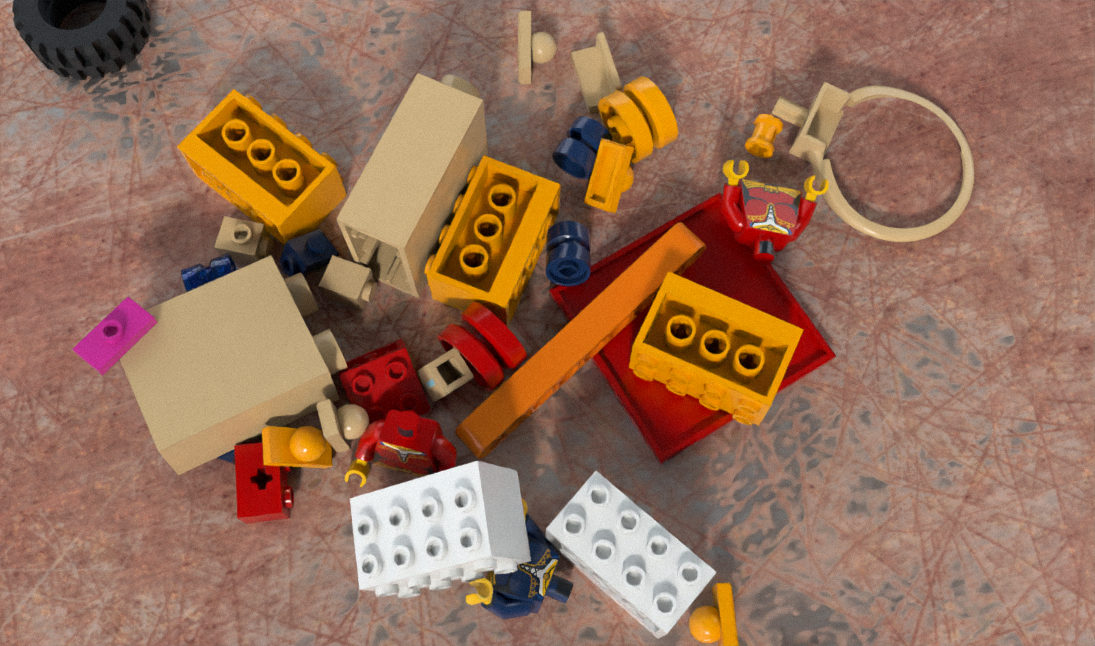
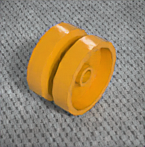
M640 76L626 84L623 88V93L616 90L599 100L600 118L604 127L610 132L612 141L634 147L630 162L635 164L651 155L653 147L660 149L677 139L678 127L673 111L663 93L649 78Z

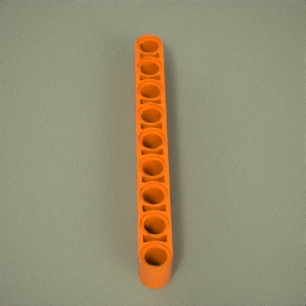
M682 222L675 224L456 428V436L478 459H482L491 453L656 298L668 271L680 276L702 255L707 246Z

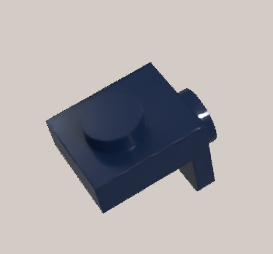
M321 229L288 240L279 262L283 271L291 277L301 272L306 279L309 272L328 265L332 255L338 257L339 252Z

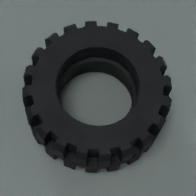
M14 0L12 6L15 28L39 61L57 75L62 77H69L71 75L75 80H86V76H90L92 79L103 78V74L108 72L114 74L120 71L119 67L123 64L129 65L135 59L134 54L136 51L139 53L142 51L146 44L143 38H148L151 29L149 25L151 14L146 0ZM95 1L106 2L101 15L89 25L73 30L60 29L66 15L77 6Z

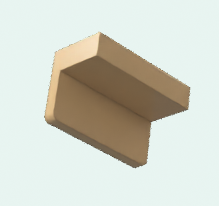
M604 33L596 34V46L571 52V61L588 112L599 111V100L616 90L622 91V85Z

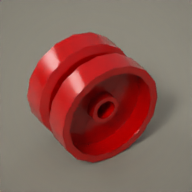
M475 301L460 313L462 326L453 323L449 324L437 335V339L446 352L452 348L457 349L474 376L472 380L488 392H492L504 381V373L501 366L506 369L515 370L527 358V353L511 330L494 313Z

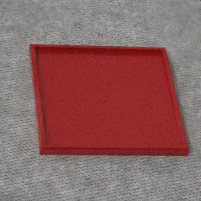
M720 192L593 264L590 276L584 283L576 286L557 285L549 290L553 301L569 323L675 224L682 222L707 247L702 255L680 275L681 277L804 329L776 394L836 357L833 350L771 263L756 262L753 258L754 247L739 245L735 241L734 231L729 228L720 211L722 201ZM653 300L591 359L659 465H662L735 419L732 417L733 414L720 408L716 411L704 407L699 403V399L691 395H677L666 388V384L655 379L653 381L641 379L633 373V369L629 368L632 346L654 302Z

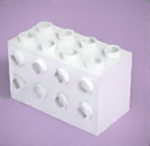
M474 461L350 498L359 590L375 591L376 597L398 594V598L415 597L421 595V588L429 587V590L447 589L452 587L453 580L461 579V582H470L484 578L485 572L493 570L494 574L511 573L518 570L517 564L531 561L516 470Z

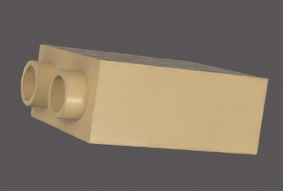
M417 73L336 219L356 264L370 268L376 280L417 298H420L428 283L427 274L424 273L426 263L432 254H437L441 246L439 238L442 229L446 224L451 225L455 216L453 214L455 202L460 194L465 195L469 187L467 179L471 168L474 165L479 166L483 155L489 157L483 100L480 99L479 91L468 81L457 76L445 75L441 82Z
M272 255L147 309L146 311L158 323L120 358L156 448L178 475L234 450L236 445H244L261 437L262 429L265 427H282L316 411L318 402L330 399L333 403L340 398L331 375L347 368L346 361L331 330L327 329L311 336L303 320V317L319 311L304 276L300 272L283 279Z

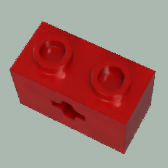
M262 442L234 446L237 518L246 524L289 519V508H293L295 502L293 487L288 486L287 472H292V467L264 465ZM266 475L272 478V481L267 482L266 489H264L259 483L264 482Z

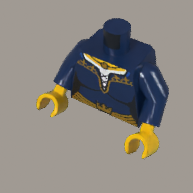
M523 498L521 499L531 561L517 564L518 570L511 573L494 574V570L489 571L486 579L481 578L469 582L470 586H474L477 589L478 594L466 595V602L469 605L481 603L484 609L503 620L528 616L530 613H538L545 596L566 604L574 585L573 582L554 575L560 555L555 552L554 546L546 539L542 530L527 514L528 507Z

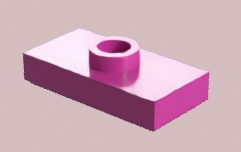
M126 297L72 350L103 376L158 322L130 297Z

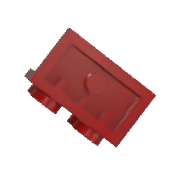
M402 338L347 360V368L338 372L350 403L361 406L366 410L369 416V424L378 419L385 420L389 410L413 411L420 416L431 409Z

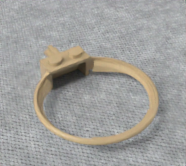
M827 82L823 83L809 109L779 96L771 114L800 127L789 153L811 163L813 173L816 175L815 181L818 189H820L824 179L828 180L829 188L822 196L835 214L852 228L884 241H918L945 230L954 223L966 208L974 184L972 153L958 125L947 113L931 101L914 93L889 86H866L848 93ZM883 97L905 99L927 108L950 128L962 150L960 155L963 166V179L956 201L942 217L919 227L893 228L866 219L848 204L836 183L830 159L823 160L844 111L842 109L846 105L853 107L861 102Z

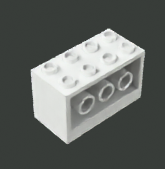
M597 471L592 474L546 528V539L554 546L557 552L658 639L668 634L716 574L715 570Z

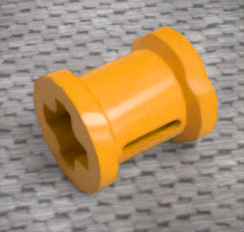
M759 114L755 118V129L752 137L747 139L745 149L754 156L769 158L773 155L775 150L773 143L776 135L782 131L783 123L772 115Z

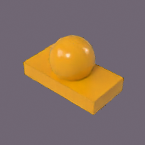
M601 138L584 199L585 204L607 212L616 213L621 193L629 190L634 182V172L632 167L629 166L634 147Z
M268 426L262 429L264 465L323 469L333 466L331 445L325 439L322 430L313 426H302L300 428Z
M730 582L716 583L711 587L713 606L703 605L697 607L691 613L688 625L690 633L701 643L710 644L718 641V646H739L732 585Z

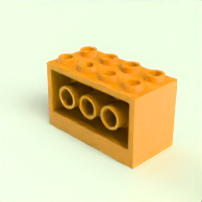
M233 89L186 136L177 148L200 180L252 221L264 224L269 234L285 246L288 240L313 232L347 196L342 183L344 179L338 173L337 162L326 152L321 154L316 152L312 148V143L299 132L294 135L287 129L286 123L274 113L269 116L262 110L261 104L249 94L244 97Z
M483 155L479 166L474 165L471 168L467 179L469 187L465 195L460 194L453 209V214H455L451 225L446 224L443 227L439 238L441 246L436 255L432 254L429 257L424 273L427 274L428 286L434 300L461 311L476 301L494 313L509 328L546 244L547 231L555 224L560 213L561 184Z
M668 271L632 346L629 368L633 369V373L641 379L647 381L655 379L666 384V388L677 395L685 396L688 394L699 399V403L708 409L717 411L720 408L733 414V419L742 424H756L759 426L772 405L804 329Z

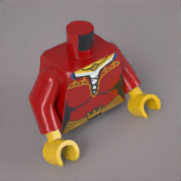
M728 160L723 165V173L728 178V183H724L720 208L721 214L729 228L734 231L735 241L739 245L754 247L753 258L756 262L769 263L774 260V252L782 251L789 242H795L807 228L817 206L815 199L817 195L824 194L828 190L829 182L827 179H824L820 189L816 191L812 187V182L816 175L808 177L804 182V189L807 194L805 197H802V191L740 179L745 177L749 171L747 161L742 160L739 162V170L735 174L733 172L734 160Z
M389 410L385 420L378 419L370 423L360 437L355 452L357 459L350 463L345 474V481L348 483L351 474L357 473L362 477L360 487L364 486L370 473L368 461H372V464L419 477L456 467V448L443 435L441 426L437 421L420 417L413 411Z

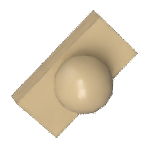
M520 11L518 13V82L520 84H531V60L538 64L548 63L555 56L557 46L554 38L549 33L536 32L531 35V11Z
M330 399L318 402L316 407L325 439L338 453L350 450L348 439H357L362 436L369 425V416L366 410L355 404H346L337 410Z

